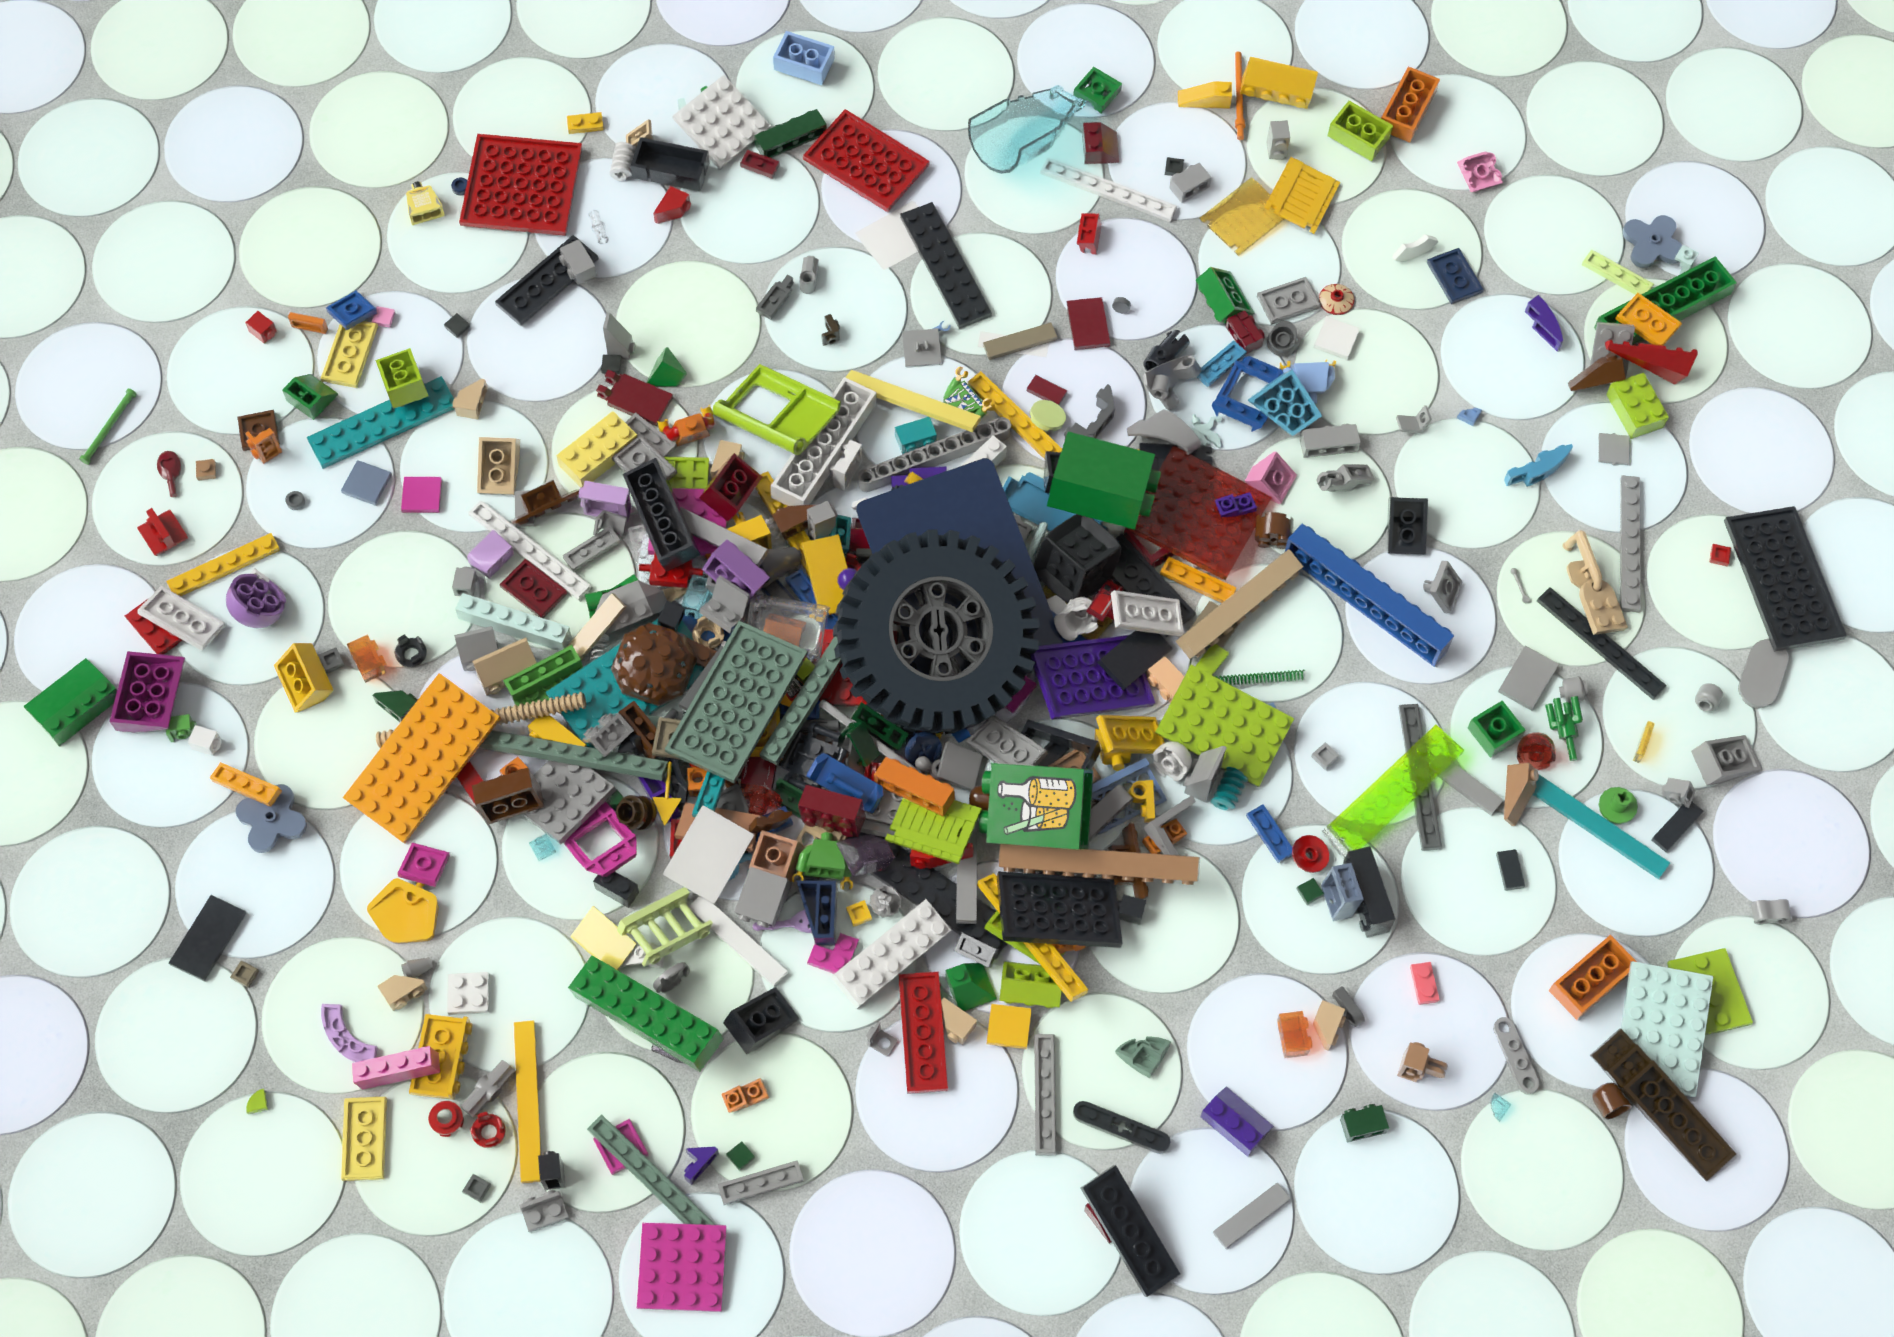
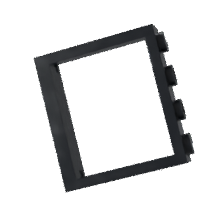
M1029 719L1021 732L1031 740L1034 736L1088 753L1081 769H1093L1101 752L1099 743L1096 740Z

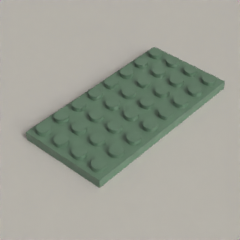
M738 621L665 747V752L735 783L807 657L808 651Z

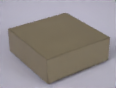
M241 960L230 978L249 988L259 970Z

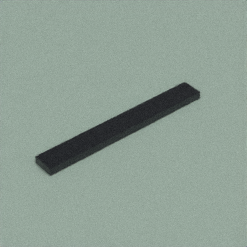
M1551 587L1537 599V602L1652 700L1666 688L1667 685L1607 634L1593 635L1588 619Z

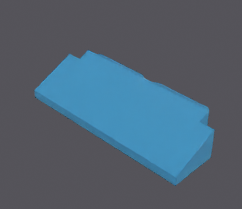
M1031 472L1026 473L1025 476L1022 475L1020 481L1009 476L1003 486L1012 512L1037 525L1046 522L1048 525L1047 530L1050 532L1062 522L1075 515L1074 513L1048 507L1049 493H1045L1044 479ZM1094 519V520L1097 521L1100 525H1101L1102 522H1103V521H1101V520ZM1101 525V526L1104 527L1107 531L1109 530V528H1107L1106 526Z

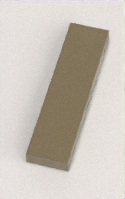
M1050 322L983 342V347L988 359L992 360L1056 341L1057 335Z

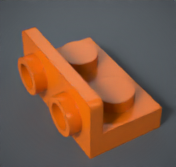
M271 428L260 432L255 438L249 431L245 433L248 438L246 443L251 449V454L256 460L260 459L263 464L282 453L281 447Z

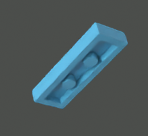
M1233 340L1201 367V373L1197 378L1209 387L1233 367L1236 360L1240 361L1246 356L1247 351Z

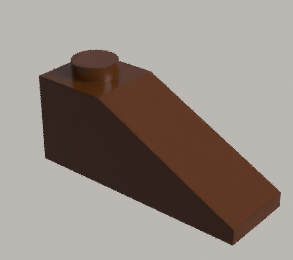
M1609 353L1606 357H1601L1567 382L1570 391L1626 380L1623 359L1615 353Z
M816 505L787 506L786 508L778 509L772 514L785 540L808 528L807 509Z

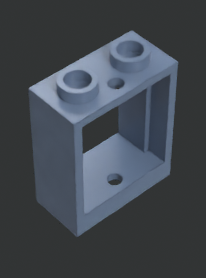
M1352 864L1333 866L1322 882L1321 888L1332 921L1351 918L1363 901V896Z

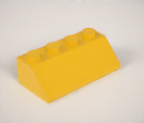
M1250 56L1242 77L1240 94L1307 109L1312 98L1318 72Z

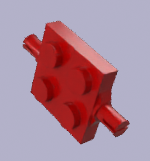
M654 553L651 564L639 563V571L650 572L649 584L655 586L688 588V582L692 575L703 576L704 574L702 568H693V559L668 572L660 564L656 553Z

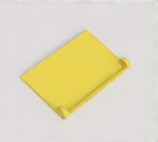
M595 906L591 907L571 935V938L590 955L618 971L637 944L627 934L621 936L617 931L618 926Z

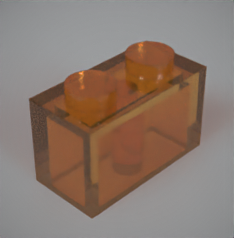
M368 634L347 643L350 654L365 683L386 673L384 666L387 664L382 655L378 656L376 651L379 648L374 639L370 640Z
M1303 1011L1279 1014L1277 1026L1283 1057L1308 1056L1313 1044L1311 1036L1307 1035L1306 1029H1309L1307 1017H1304Z

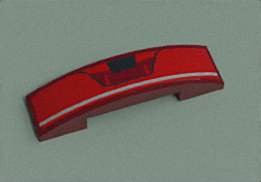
M1108 579L1086 612L1103 622L1112 608L1111 592L1114 590L1124 591V588Z

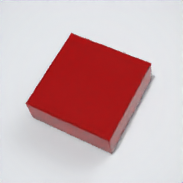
M1712 544L1709 563L1728 567L1731 547Z

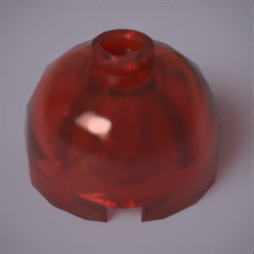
M1528 733L1518 743L1517 760L1519 764L1530 763L1536 770L1546 769L1550 767V763L1556 760L1555 744L1544 733Z

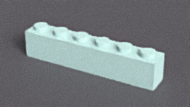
M462 593L455 608L457 617L460 620L485 628L492 626L494 631L520 639L526 637L529 642L558 651L565 649L572 637L569 626Z

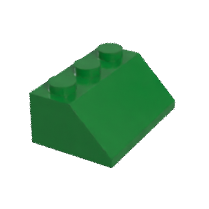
M1210 266L1196 279L1199 291L1204 294L1207 299L1206 303L1212 308L1215 313L1214 317L1218 322L1226 324L1229 317L1237 315L1244 310L1248 315L1253 316L1255 314L1231 271Z

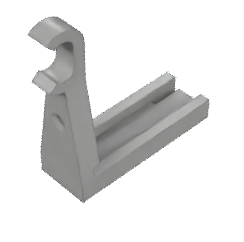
M1192 795L1144 827L1146 833L1163 854L1178 855L1165 830L1160 828V826L1194 804L1196 800Z

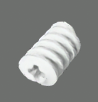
M623 141L616 143L609 171L610 177L614 180L624 181L632 176L631 163L636 150L634 145Z

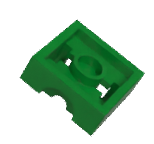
M1093 66L1074 88L1073 97L1080 101H1089L1094 109L1102 114L1121 92L1122 83ZM1104 91L1109 93L1107 96L1105 95V97L1102 95Z

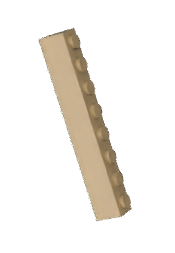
M1288 549L1175 642L1189 659L1194 656L1200 657L1206 652L1205 647L1207 645L1212 647L1220 640L1218 636L1222 633L1224 636L1233 630L1232 625L1235 622L1240 624L1247 618L1245 616L1246 613L1250 611L1252 614L1260 607L1259 603L1262 600L1266 602L1272 598L1274 590L1280 591L1287 585L1285 583L1286 580L1290 579L1292 581L1300 574L1298 571L1303 567L1302 564Z

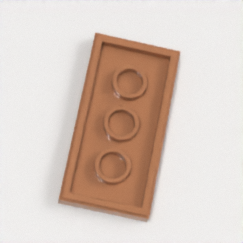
M685 802L675 833L676 839L683 840L695 817H692V812L695 804ZM720 808L715 810L717 814L749 831V825L752 821L760 816ZM752 833L754 836L745 851L753 852L758 833Z

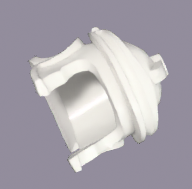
M1085 597L1070 599L1062 613L1054 617L1055 627L1064 639L1072 641L1079 634H1087L1098 628L1096 623L1098 619L1086 612L1092 600Z

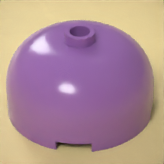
M241 574L235 577L230 584L225 602L230 615L237 622L257 629L271 626L279 619L284 610L286 598L282 590L271 580L266 582L257 578L256 574Z

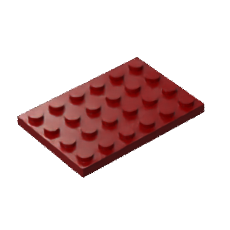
M846 109L843 110L803 155L804 161L886 212H889L930 165L929 160Z

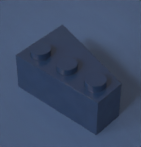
M796 881L815 944L818 946H835L838 899L836 881Z

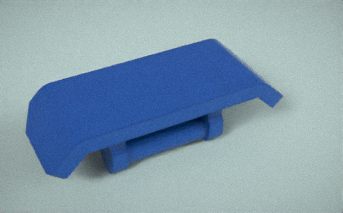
M825 753L816 757L807 773L809 779L829 791L862 799L864 810L870 814L874 813L883 797V787Z

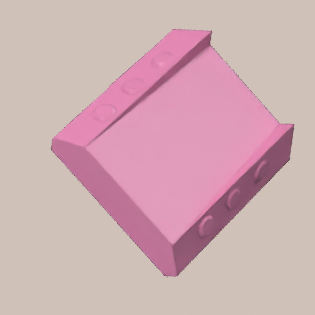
M1485 151L1474 154L1457 162L1471 192L1503 183L1501 172L1495 166L1496 157L1491 152Z

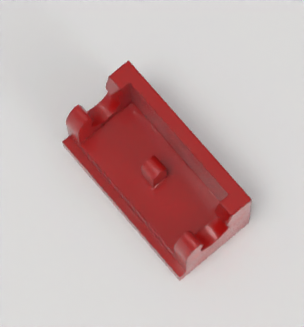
M1081 213L1077 245H1079L1082 253H1085V248H1088L1091 254L1097 255L1102 227L1099 214Z

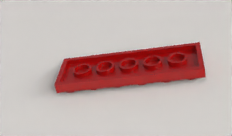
M939 971L898 974L907 1094L948 1091Z

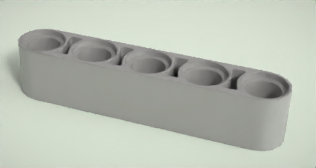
M1120 784L1091 809L1089 842L1133 801L1134 798Z

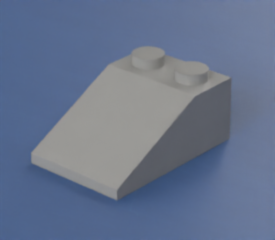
M1746 735L1708 740L1691 750L1706 786L1720 784L1761 770Z
M1221 746L1200 754L1199 759H1194L1190 768L1193 772L1191 776L1187 774L1183 786H1186L1185 794L1192 795L1203 802L1207 801L1221 770L1227 747Z

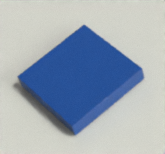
M357 290L326 307L327 312L346 330L377 313L376 308Z

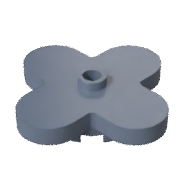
M1660 215L1650 225L1638 219H1631L1625 223L1622 234L1627 241L1635 246L1630 255L1634 265L1640 268H1648L1655 260L1659 259L1669 264L1679 262L1675 260V257L1682 244L1672 238L1676 230V222L1673 218L1667 215Z
M275 785L282 792L271 807L251 798L240 801L236 807L235 812L238 820L242 824L252 827L248 834V843L255 852H268L275 846L278 838L296 839L301 837L306 831L307 822L304 816L299 812L291 810L295 797L291 788L287 785Z

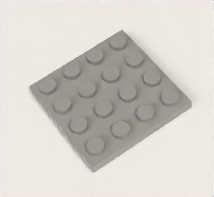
M548 760L533 775L541 787L544 807L523 813L522 815L562 845L616 791V788L591 768Z

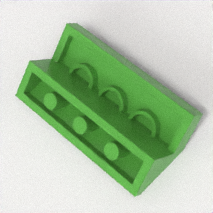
M570 645L503 680L515 705L519 706L521 703L525 705L526 702L531 704L532 701L536 703L538 700H549L546 691L582 669L583 666L574 647Z

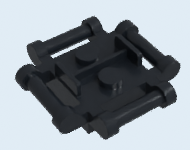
M813 721L809 724L807 735L801 732L797 733L784 759L778 765L789 771L783 780L801 790H804L806 785L822 789V786L815 782L810 785L796 779L798 775L809 779L807 773L816 757L825 753L843 764L845 758H848L850 754L849 751L841 748L845 736H842L840 731L829 730ZM817 734L833 739V744L831 745L816 739Z

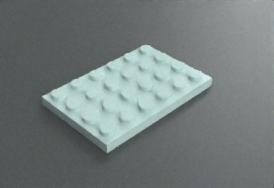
M1632 961L1630 963L1621 1029L1635 1044H1638L1651 1060L1656 1062L1685 1096L1696 1097L1713 976Z

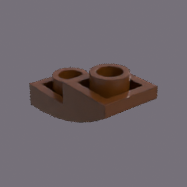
M779 809L773 811L768 818L766 816H758L749 825V831L751 833H760L761 830H774L785 824L792 816V812Z

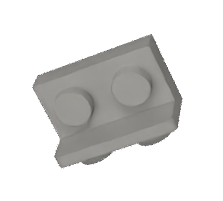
M547 1191L542 1197L537 1199L535 1197L528 1198L523 1201V1204L519 1205L529 1233L569 1219L560 1191Z

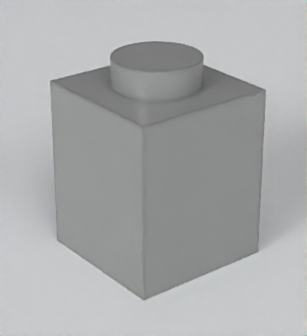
M467 566L462 568L456 567L452 584L454 596H461L462 593L474 596L477 582L475 569Z

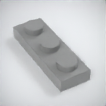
M634 413L625 422L637 436L641 435L661 456L668 457L677 448L674 442L670 441L637 413Z
M608 526L562 556L571 570L575 572L621 543L613 529Z

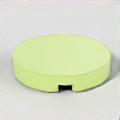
M1048 400L1035 402L1029 412L1032 423L1045 431L1049 429L1057 431L1062 428L1066 421L1064 410L1058 404Z

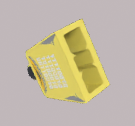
M414 182L411 185L413 190L406 192L411 224L416 225L445 216L442 204L430 185L423 187L421 182Z

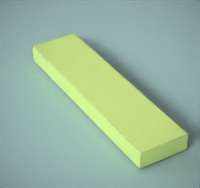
M1592 249L1582 262V266L1635 295L1651 290L1654 285L1652 282Z

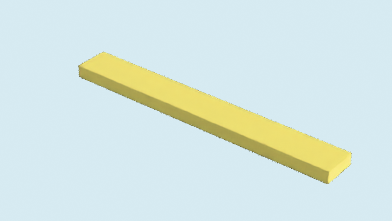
M851 370L845 377L875 391L876 398L970 432H973L981 421V416L854 370Z

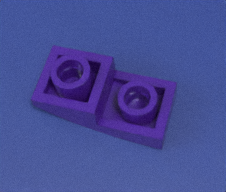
M1250 492L1233 497V494L1215 500L1221 517H1233L1257 511Z

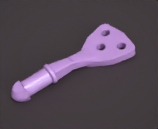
M805 910L799 911L791 919L777 921L775 927L769 925L768 928L757 925V922L753 924L755 931H773L778 928L793 927L801 932L812 933L811 929L808 928L809 922Z

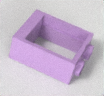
M585 481L584 486L580 487L579 498H581V507H583L585 515L597 517L603 510L625 516L627 517L626 522L629 521L632 501L628 488Z

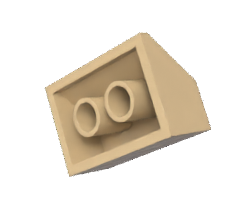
M526 637L472 661L486 696L497 694L506 687L503 680L537 663Z

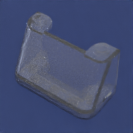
M755 595L750 602L747 624L807 650L808 655L806 658L810 661H817V659L820 660L830 607L767 595Z

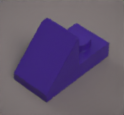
M715 1146L686 1148L687 1154L696 1161L695 1163L691 1162L684 1170L685 1180L692 1185L719 1155L718 1148Z

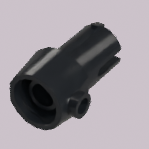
M1179 330L1166 333L1167 337L1160 345L1153 346L1143 362L1145 370L1149 371L1163 363L1177 359L1190 344L1186 334H1183L1177 340L1176 337L1180 333Z

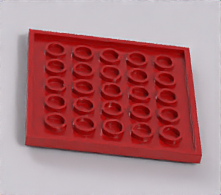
M477 133L459 220L460 226L566 236L582 153V143Z

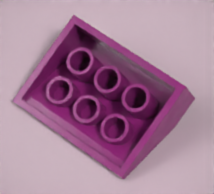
M127 651L109 721L115 731L138 733L169 728L185 657Z

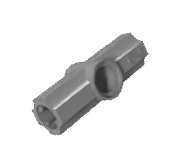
M501 1060L488 1075L483 1076L476 1083L474 1091L460 1107L469 1116L475 1118L488 1102H493L499 1096L502 1087L516 1071L506 1061Z

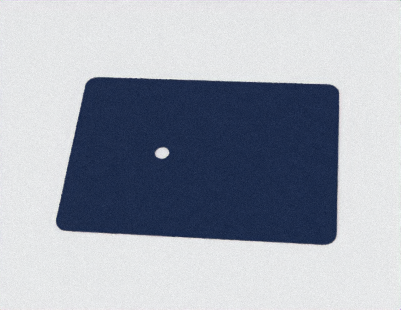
M982 458L868 498L857 504L856 512L872 554L880 551L887 543L894 539L897 542L906 534L916 532L917 536L932 529H938V535H944L949 530L959 531V538L964 540L973 535L980 538L978 546L983 549L993 545L1000 550L996 555L997 559L1002 563L1010 559L1016 566L1011 572L1016 580L1024 576L1028 583V586L1023 591L1025 597L1030 598L1034 596L1036 607L1031 611L1032 618H1039L1040 628L1034 633V639L1039 640V646L1063 643L1061 635L1055 627L1054 617L998 473L990 459ZM932 590L934 595L940 596L941 592L939 590ZM915 592L904 599L914 609L918 610L921 608ZM949 593L945 595L944 603H948L956 609L962 603ZM900 609V614L903 617L909 616L907 609ZM923 617L919 625V634L921 640L927 646V642L924 639L926 625L925 617ZM975 620L967 622V636L978 638ZM945 621L948 627L946 641L950 647L953 634L950 625ZM900 625L905 640L909 641V627ZM971 643L970 649L976 652L978 645ZM959 652L954 655L961 672L970 665V662ZM918 655L913 660L917 670L929 675L931 659ZM939 664V671L943 674H946V666L943 664Z

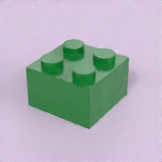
M1503 700L1472 718L1467 727L1490 758L1521 740L1526 731Z

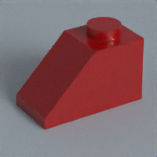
M670 186L653 212L655 223L659 224L681 218L691 207L689 194Z

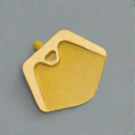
M395 878L368 904V914L382 935L390 942H423L434 938L439 905L436 896L423 889L425 884L417 882L416 885H413L402 879Z

